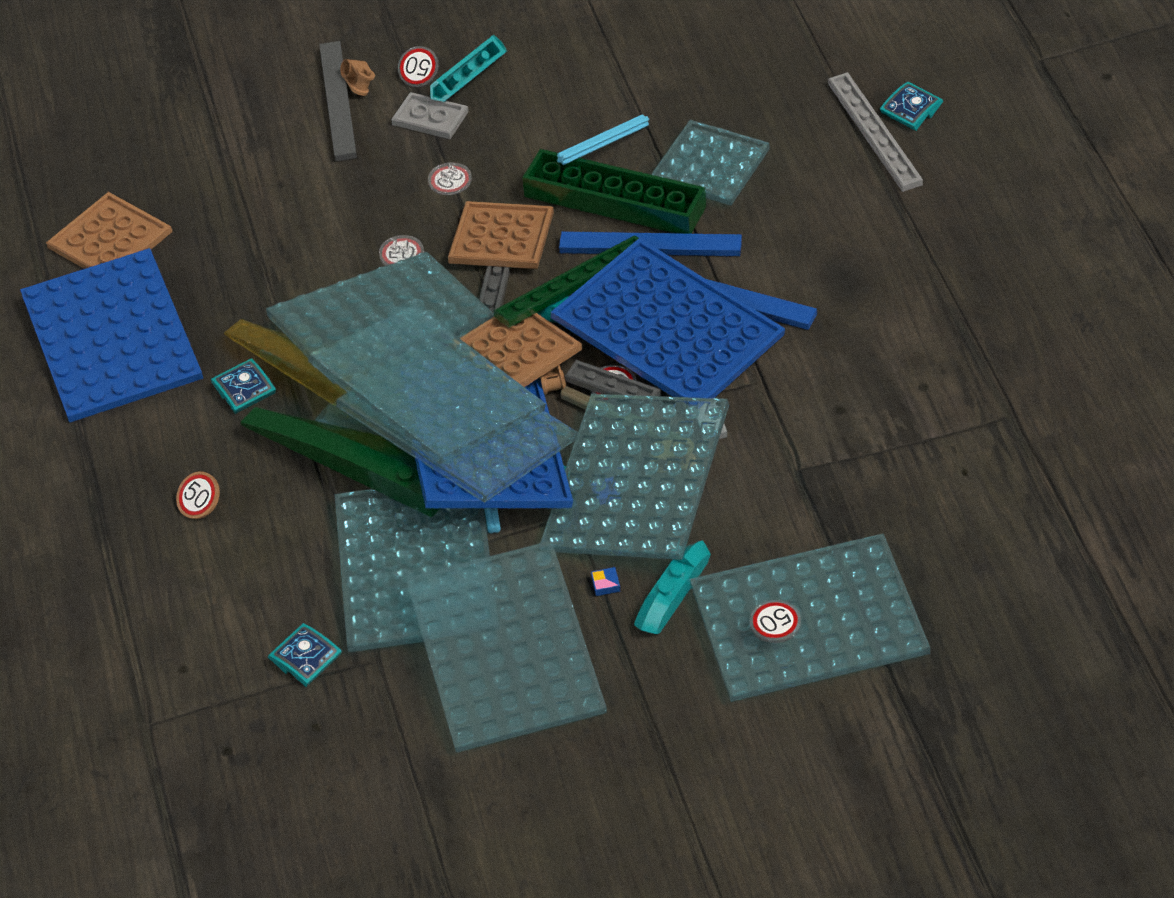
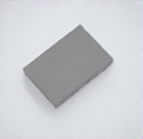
M410 92L391 121L394 126L451 139L469 110L468 106L449 101L432 100L428 96Z

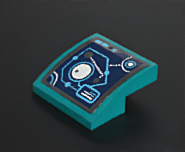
M906 82L880 107V111L886 116L917 131L926 117L931 118L943 103V99L910 82Z
M252 358L211 379L214 387L222 399H226L234 414L276 393V389L269 378Z
M303 623L272 651L268 658L285 674L290 672L307 687L341 655L342 650L321 633Z

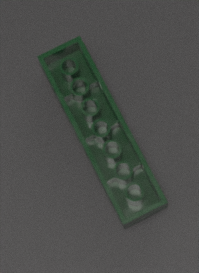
M544 149L538 151L522 177L524 195L527 198L672 233L692 234L706 209L705 187L582 158L562 165V163L557 162V152Z

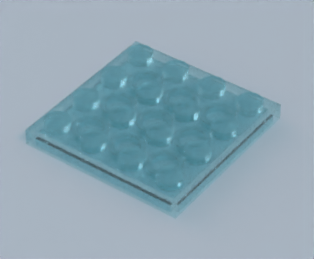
M689 120L651 175L705 187L706 198L732 205L770 150V146L765 141Z

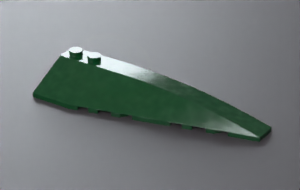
M254 407L240 422L242 426L431 518L440 509L425 508L413 447L410 442Z

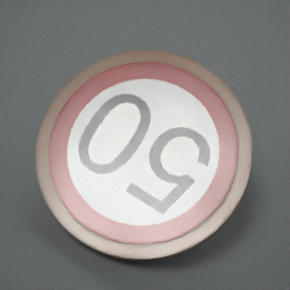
M195 472L187 476L177 491L176 501L180 512L190 519H201L209 515L219 500L220 490L217 480L206 472Z

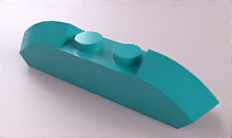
M492 35L430 85V98L445 102L507 52L502 41L495 35Z
M703 540L685 546L676 554L642 604L634 626L642 631L660 634L708 564L711 553Z

